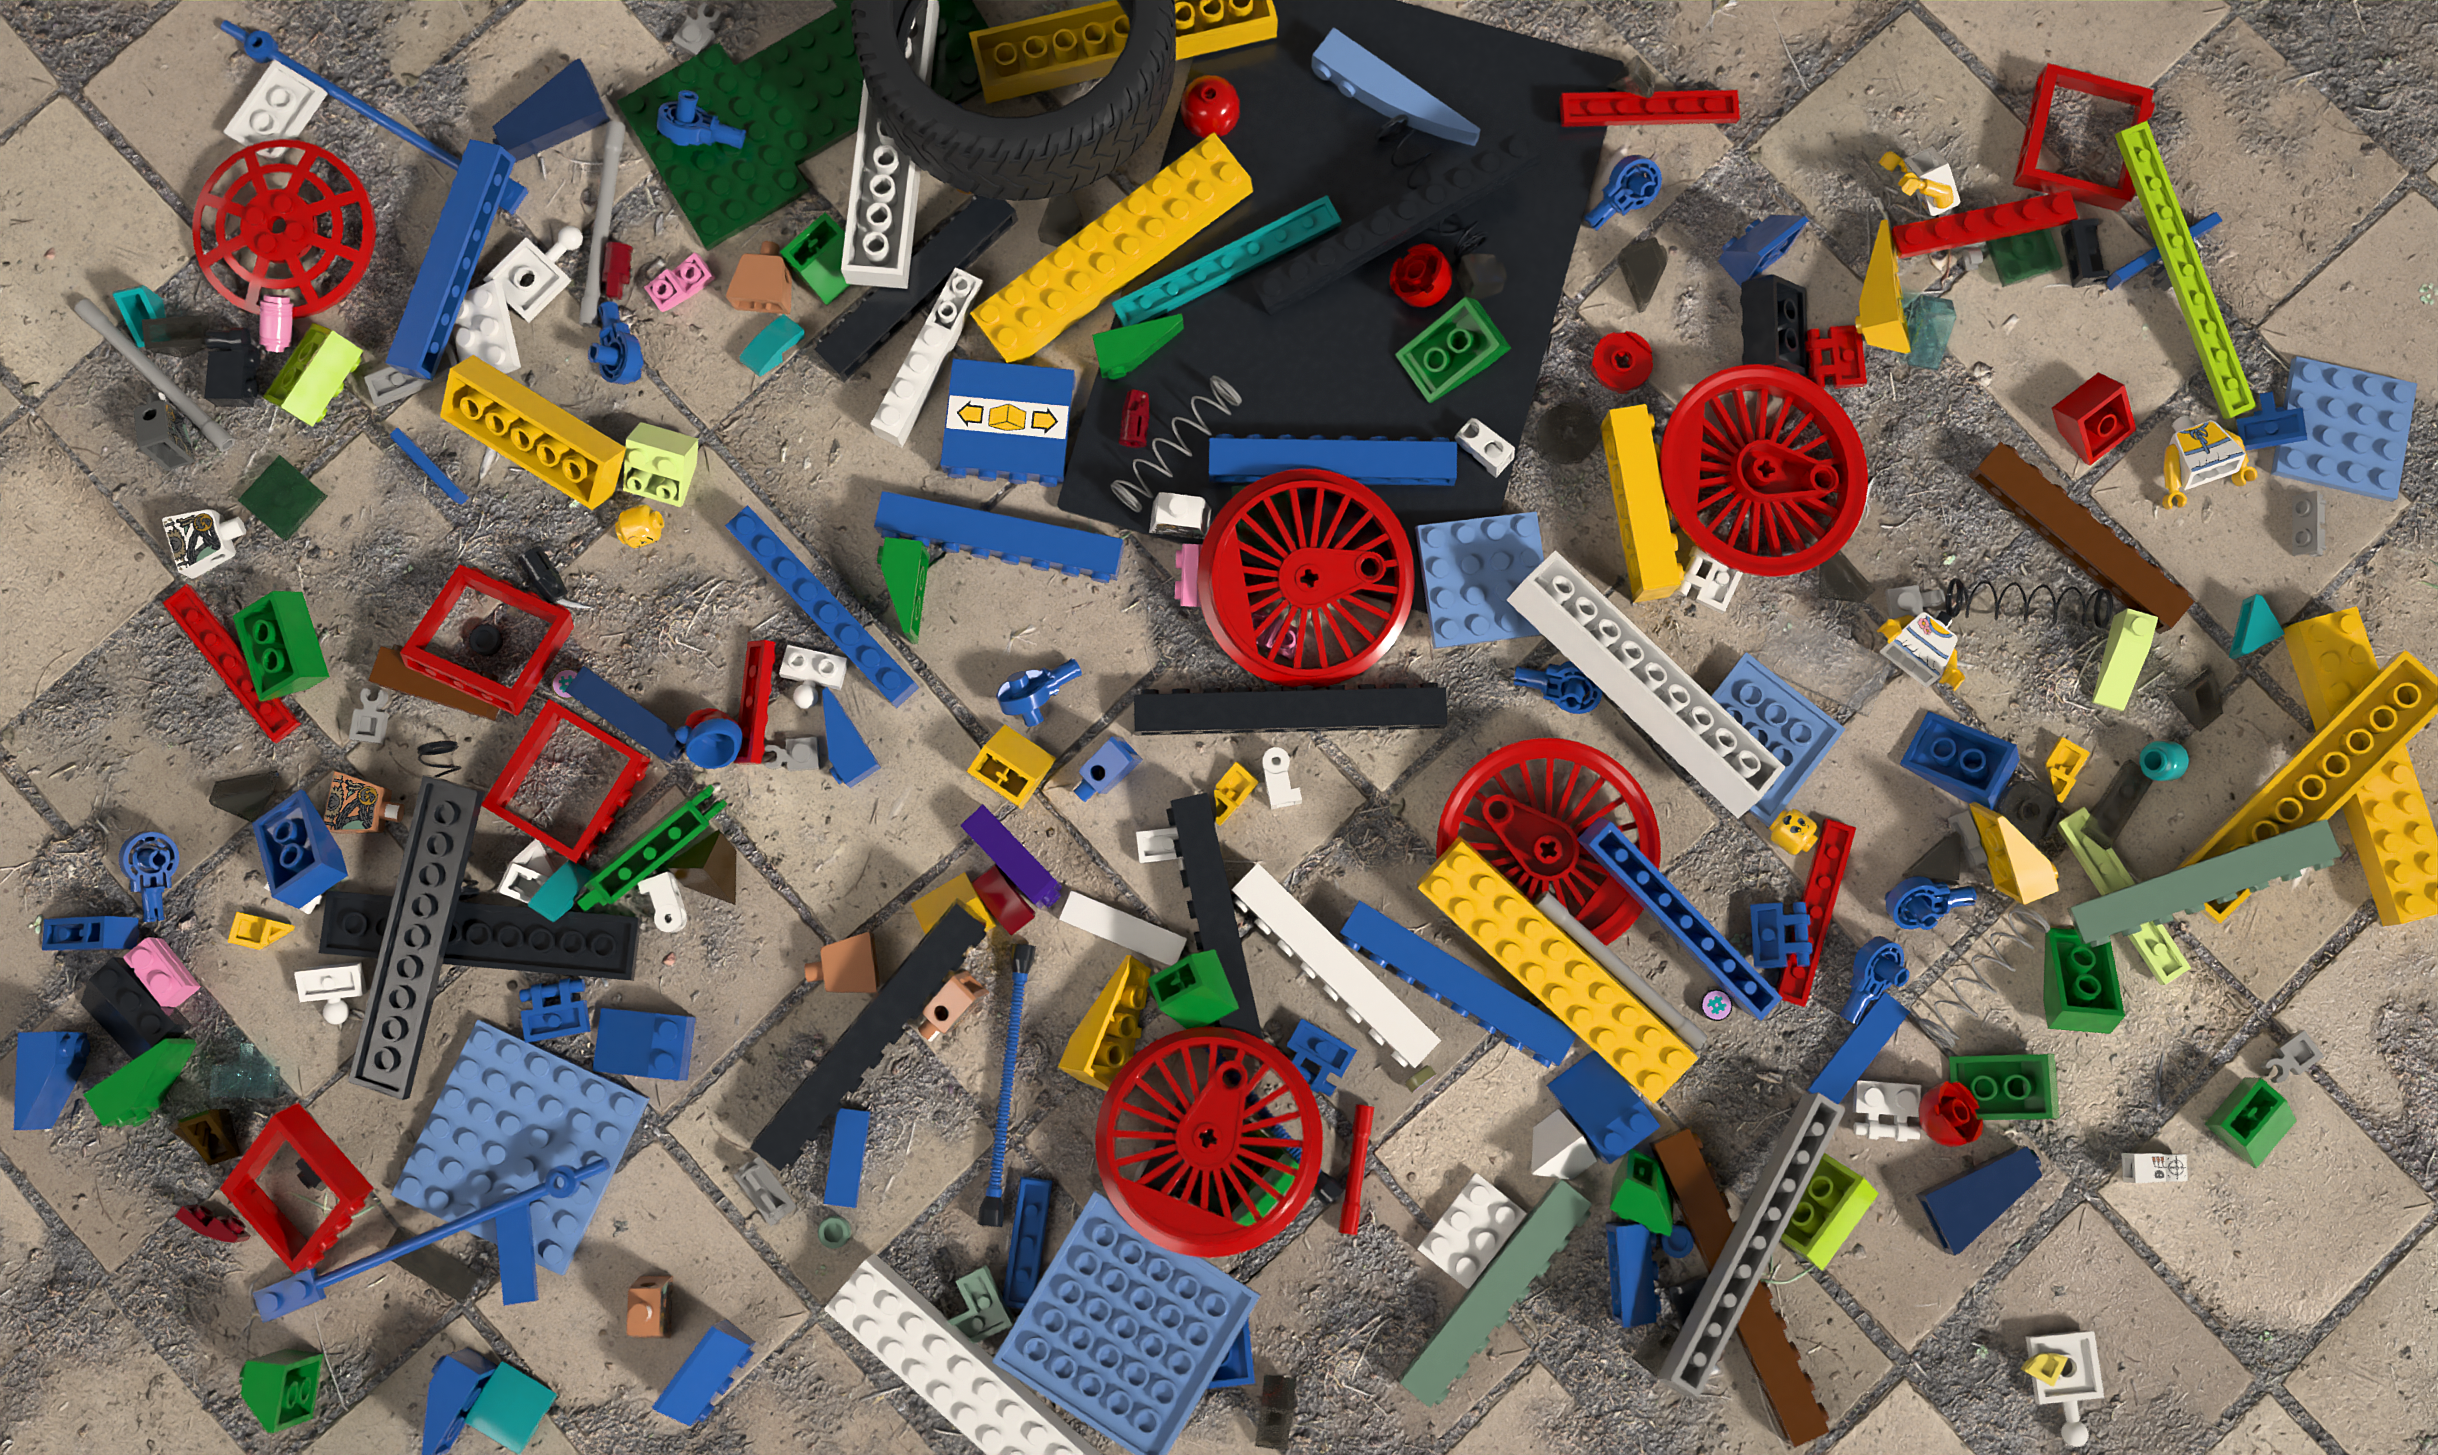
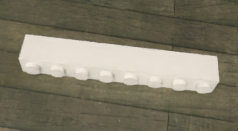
M1259 863L1231 890L1235 895L1232 901L1244 913L1250 910L1257 917L1254 923L1265 934L1268 935L1272 931L1280 939L1277 945L1289 957L1295 954L1303 961L1300 965L1301 969L1312 979L1318 976L1326 984L1322 989L1334 1001L1341 998L1349 1006L1345 1011L1358 1024L1363 1020L1372 1028L1368 1034L1381 1046L1386 1042L1394 1050L1391 1056L1403 1068L1408 1064L1415 1068L1441 1041Z

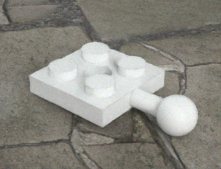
M574 226L563 227L559 231L558 242L545 254L528 238H525L483 280L486 283L492 280L502 282L506 302L529 323L571 282V279L554 262L566 250H575L581 246L583 241L582 233ZM525 274H534L535 279L530 286L523 287L520 285V280Z
M2083 1330L2026 1336L2029 1358L2039 1353L2051 1352L2065 1356L2071 1361V1372L2066 1376L2059 1375L2054 1387L2032 1376L2035 1402L2038 1404L2063 1402L2067 1422L2064 1423L2061 1429L2062 1438L2068 1445L2073 1447L2084 1445L2088 1440L2089 1433L2087 1427L2079 1421L2077 1400L2104 1398L2094 1331Z

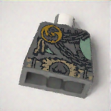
M153 392L146 395V404L134 409L138 448L165 471L196 462L182 415L166 402L163 393Z

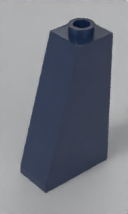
M581 58L570 63L492 126L497 137L492 139L493 144L500 145L516 158L515 163L611 121L592 77Z
M583 666L566 688V693L664 761L671 764L673 759L678 760L685 752V744L676 740V729L587 667Z
M2017 1145L1916 1194L1946 1254L1955 1256L1961 1253L2043 1176L2039 1169L2041 1166L2040 1159L2034 1150L2029 1149L2028 1146Z

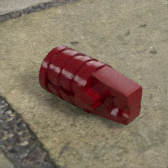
M608 242L605 244L606 252L602 282L607 283L606 295L609 299L622 300L624 284L629 285L630 263L632 261L633 247L624 243Z
M1132 389L1127 392L1122 411L1119 444L1126 447L1142 448L1146 446L1149 421V394Z

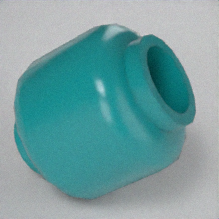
M2173 741L2151 742L2142 749L2139 756L2141 771L2146 777L2155 781L2177 780L2185 774L2189 764L2187 751L2182 745Z

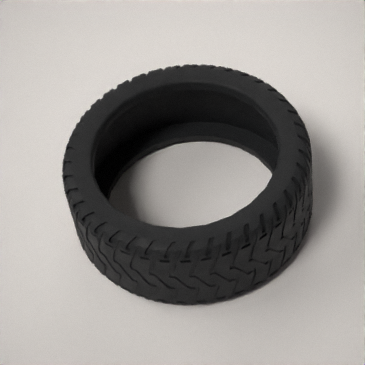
M853 0V3H851L852 34L857 48L856 53L873 107L889 137L893 138L894 143L904 155H908L911 158L910 160L923 171H928L931 176L945 184L946 182L954 188L992 199L994 197V199L1011 201L1046 199L1084 188L1107 176L1137 151L1157 125L1168 102L1174 80L1176 62L1175 0H1117L1128 17L1130 30L1125 47L1110 72L1088 93L1059 109L1028 117H995L964 109L936 94L914 73L906 59V43L914 18L925 0Z

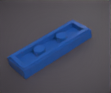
M397 427L390 434V438L453 501L462 505L469 499L464 491L406 433Z
M841 1108L837 1113L824 1204L857 1208L871 1115L870 1111Z
M527 1203L495 1217L503 1306L539 1300L530 1203Z

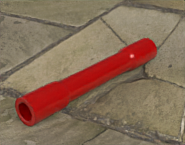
M1359 1104L1355 1106L1352 1147L1345 1198L1341 1208L1339 1233L1357 1235L1361 1191L1368 1140L1371 1135L1375 1108L1373 1106Z

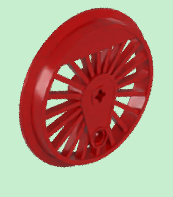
M1762 364L1740 365L1718 371L1697 383L1684 395L1670 415L1664 430L1660 449V474L1670 510L1682 530L1696 546L1717 562L1731 569L1763 577H1784L1808 571L1834 556L1846 544L1858 526L1864 511L1868 490L1867 462L1858 432L1844 409L1829 393L1798 373ZM1743 391L1757 392L1755 441ZM1732 393L1743 439L1718 396ZM1769 394L1783 399L1769 436L1765 440L1767 399ZM1707 401L1732 443L1704 417V408ZM1792 404L1801 410L1805 416L1780 444L1776 443ZM1810 421L1823 434L1797 450L1788 448V445ZM1703 432L1726 453L1703 442ZM1827 441L1834 458L1818 461L1804 455V453ZM1701 453L1723 464L1701 461ZM1700 471L1726 475L1699 480ZM1815 478L1820 481L1821 487L1816 484ZM1724 484L1728 485L1724 490L1698 503L1699 489ZM1831 492L1838 493L1835 508L1819 499ZM1732 493L1734 496L1705 527L1697 517V512ZM1740 501V507L1724 543L1713 535L1712 532ZM1801 502L1830 517V523L1825 531L1796 503ZM1750 506L1747 553L1733 548ZM1783 507L1818 539L1811 547L1806 548ZM1760 511L1771 557L1757 556ZM1772 512L1793 546L1795 554L1782 555Z
M1294 469L1274 473L1255 481L1238 492L1225 504L1209 527L1203 541L1197 568V588L1201 610L1207 626L1215 640L1232 660L1255 676L1269 682L1289 687L1311 685L1315 688L1337 684L1353 678L1376 663L1389 650L1402 631L1411 609L1415 588V570L1411 547L1405 531L1395 514L1379 496L1356 480L1338 473L1319 469ZM1297 489H1316L1309 548L1306 546ZM1289 491L1299 549L1296 548L1270 496ZM1324 491L1340 495L1343 498L1320 547L1316 548ZM1263 501L1290 551L1289 553L1246 513L1249 509ZM1349 502L1355 503L1366 513L1332 549H1327ZM1371 518L1383 533L1354 550H1341ZM1242 519L1283 559L1279 561L1239 541L1235 528L1237 522ZM1387 540L1393 560L1384 561L1380 554L1367 550ZM1240 550L1278 567L1277 570L1242 566ZM1367 558L1371 559L1376 566V570L1371 576L1364 575L1361 570V564ZM1394 566L1395 587L1372 584L1384 576L1387 567ZM1305 570L1308 571V574H1314L1315 580L1310 582V587H1308L1307 583H1301L1300 577L1305 575ZM1244 573L1276 577V581L1246 586ZM1271 588L1278 589L1272 595L1251 606L1249 605L1247 593ZM1364 589L1392 593L1393 599L1387 613L1350 595V593ZM1282 597L1283 601L1254 630L1251 613ZM1342 598L1384 619V622L1373 636L1336 600ZM1327 604H1330L1368 641L1356 653H1352ZM1288 605H1291L1267 657L1264 658L1258 654L1256 639ZM1319 607L1346 659L1328 665L1318 613ZM1300 609L1293 666L1273 662L1297 610ZM1308 609H1310L1320 667L1300 668Z
M1535 738L1519 741L1492 752L1470 768L1459 780L1451 792L1440 817L1436 839V860L1457 839L1461 821L1495 833L1502 844L1467 843L1476 850L1509 851L1511 856L1492 860L1489 863L1493 867L1516 861L1518 864L1502 875L1509 879L1523 869V874L1514 883L1517 889H1520L1529 876H1532L1525 895L1529 900H1532L1539 880H1542L1541 893L1549 891V881H1552L1557 900L1567 908L1559 879L1562 878L1581 907L1574 918L1607 946L1631 927L1644 908L1603 866L1579 858V854L1590 853L1585 848L1580 847V843L1577 841L1579 837L1576 834L1592 824L1598 817H1603L1619 805L1625 803L1633 822L1616 827L1621 832L1635 829L1637 838L1633 844L1658 870L1660 868L1661 842L1656 816L1647 795L1635 778L1620 763L1604 752L1580 742L1559 738ZM1546 758L1544 813L1540 812L1526 765L1527 760ZM1554 759H1561L1573 762L1574 765L1553 818L1551 813ZM1518 763L1530 807L1518 801L1500 774V771ZM1581 766H1584L1598 774L1599 777L1565 821L1562 822L1561 819ZM1491 777H1494L1506 796L1495 794L1486 797L1478 790ZM1605 781L1620 795L1573 828H1570L1571 823ZM1473 796L1482 803L1481 814L1486 823L1463 815ZM1494 801H1500L1505 805L1506 813L1501 819H1494L1489 813V807ZM1552 842L1553 846L1551 849L1554 851V854L1542 857L1540 854L1543 850L1539 847L1540 844ZM1575 865H1581L1607 876L1598 886L1576 869ZM1568 873H1572L1594 891L1587 901L1580 894Z
M1223 1027L1190 1028L1166 1035L1150 1043L1133 1056L1116 1075L1103 1099L1098 1115L1095 1135L1096 1161L1099 1175L1110 1201L1123 1219L1141 1236L1166 1250L1181 1255L1203 1258L1227 1257L1254 1249L1271 1240L1282 1232L1303 1209L1313 1191L1321 1168L1323 1155L1322 1121L1318 1105L1307 1081L1298 1068L1278 1049L1260 1038L1234 1029ZM1210 1048L1208 1083L1200 1093L1189 1050ZM1217 1048L1237 1052L1234 1061L1224 1062L1216 1070ZM1180 1052L1183 1054L1195 1100L1192 1105H1190L1163 1062L1168 1057ZM1245 1055L1263 1064L1250 1082L1247 1071L1242 1065ZM1155 1065L1159 1067L1186 1109L1185 1115L1141 1079ZM1269 1070L1273 1072L1283 1085L1245 1110L1248 1095ZM1230 1071H1236L1241 1075L1240 1083L1234 1087H1229L1223 1082V1077ZM1137 1085L1181 1122L1176 1123L1128 1104L1125 1101L1133 1087ZM1289 1092L1297 1111L1243 1125L1245 1119ZM1124 1110L1174 1129L1177 1132L1117 1130L1121 1111ZM1300 1119L1302 1140L1242 1137V1134ZM1209 1132H1213V1137L1217 1142L1216 1144L1210 1143L1208 1148H1205L1203 1140L1200 1138L1202 1135L1208 1136ZM1116 1138L1176 1141V1144L1117 1159ZM1256 1145L1302 1148L1298 1169L1240 1148V1146ZM1177 1151L1179 1153L1135 1182L1122 1177L1119 1167ZM1237 1156H1243L1295 1177L1285 1196L1242 1163ZM1184 1160L1183 1165L1160 1192L1144 1186ZM1234 1164L1279 1202L1267 1215L1261 1216L1230 1168V1165ZM1191 1167L1192 1172L1181 1200L1169 1196L1168 1194ZM1224 1170L1256 1220L1255 1223L1245 1226L1233 1221L1221 1171ZM1199 1172L1203 1173L1200 1208L1188 1203ZM1212 1173H1214L1224 1217L1208 1211L1209 1178Z

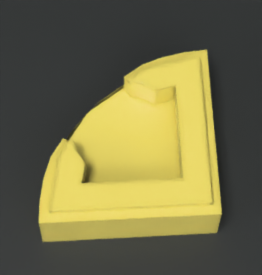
M2051 1352L2039 1353L2029 1358L2023 1364L2021 1370L2054 1387L2068 1358Z

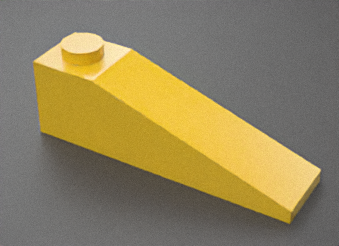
M1885 219L1880 222L1859 300L1860 315L1855 316V324L1858 334H1864L1868 345L1901 353H1910L1907 317L1904 316L1901 302L1904 299L1898 274H1894L1899 272L1896 249L1888 220Z
M1127 955L1070 1037L1058 1068L1081 1082L1106 1092L1108 1091L1116 1075L1133 1057L1136 1038H1141L1142 1028H1138L1140 1010L1146 1005V988L1149 985L1147 979L1150 978V968L1132 955Z

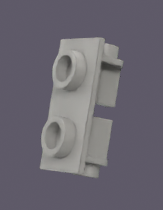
M2318 490L2292 496V556L2309 553L2311 557L2323 556V551L2326 550L2325 529L2320 528V524L2325 523L2326 500H2323V495L2319 494Z
M760 1156L750 1163L748 1162L733 1175L771 1227L797 1207Z

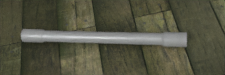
M616 121L607 122L604 142L605 153L585 292L582 297L578 323L588 328H596L598 323V307L600 306L602 272L606 252L605 244L608 242L619 158L625 134V125Z
M83 299L76 304L75 312L93 329L104 336L183 412L221 452L229 450L234 445L235 439L219 423L212 420L119 331L92 301Z
M1544 891L1538 896L1534 905L1553 923L1558 924L1645 1002L1694 1050L1700 1048L1705 1043L1707 1035L1687 1017L1681 1015L1568 912L1567 908L1548 891Z

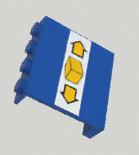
M953 359L940 463L943 472L948 473L949 477L964 479L966 475L978 476L979 480L989 482L996 481V478H1005L1013 484H1026L1027 481H1037L1039 485L1045 487H1056L1057 483L1063 484L1072 391L1075 390L1076 386L1075 371L1061 368Z

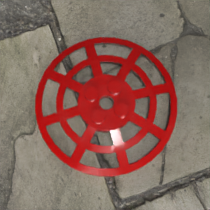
M278 139L263 141L247 146L231 155L216 168L206 181L198 196L193 213L192 236L194 250L207 280L219 294L232 304L251 314L260 316L261 308L258 302L262 287L278 290L299 287L307 304L292 307V319L306 318L322 313L338 304L352 292L362 279L370 264L375 248V211L361 179L346 163L333 153L317 145L300 140ZM276 147L305 150L297 166L282 163L260 166L256 154L258 151ZM320 156L339 169L349 181L353 190L335 195L325 181L309 171L317 157ZM244 158L248 172L233 182L223 198L210 194L221 176L236 162ZM269 173L292 174L285 189L269 190L264 175ZM304 179L314 184L324 195L325 199L308 204V202L297 194ZM252 180L257 195L246 206L232 202L236 193ZM359 202L363 222L362 242L359 251L341 244L344 224L340 207ZM205 205L218 209L215 223L218 246L204 254L200 235L201 219ZM331 211L333 223L331 239L317 234L318 223L316 216ZM226 213L241 218V234L226 241L225 236ZM278 219H284L286 222L284 231L275 234L272 229L274 222ZM247 246L258 256L252 273L239 264L234 258L233 252ZM312 246L326 250L321 259L305 272L300 258L308 253ZM336 255L354 262L340 284L328 294L319 298L310 281L321 275L333 262ZM224 258L235 273L250 282L246 300L228 290L213 274L210 266ZM270 262L287 263L294 276L279 280L265 278Z

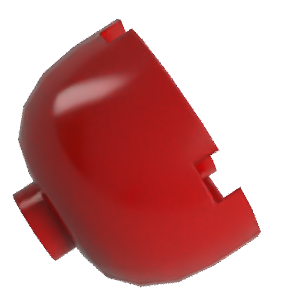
M1217 75L1198 77L1186 86L1181 97L1180 111L1184 125L1199 137L1207 138L1212 133L1221 137L1235 127L1239 118L1240 100L1234 86L1228 80Z
M1420 244L1408 249L1407 251L1410 254L1403 260L1399 257L1390 273V286L1395 291V294L1410 306L1428 307L1439 302L1447 294L1452 284V269L1446 256L1432 244Z
M1945 1081L1935 1085L1920 1100L1918 1108L1920 1126L1926 1135L1937 1144L1956 1147L1974 1142L1982 1134L1983 1128L1982 1118L1977 1120L1975 1109L1979 1108L1976 1099L1959 1082L1949 1083V1081Z

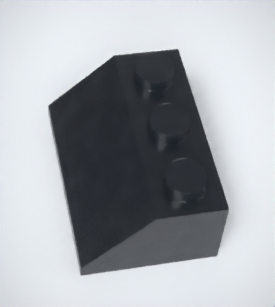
M1774 274L1742 282L1740 304L1743 320L1741 325L1744 350L1742 354L1743 365H1771L1793 371L1804 377L1808 376L1809 359L1805 347V342L1808 341L1806 288Z
M112 957L88 980L80 1004L132 1060L165 1038L178 1039L192 1024L176 1007L160 1006L135 974V968H131L124 958Z

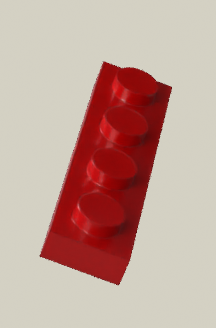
M758 640L747 642L738 725L743 734L742 745L736 759L733 761L734 764L759 765L762 761L765 751V727L768 723V701L772 690V666L775 662V642Z

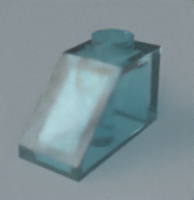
M1926 295L1921 296L1912 325L1911 352L1908 353V366L1938 371L1957 317L1952 300Z

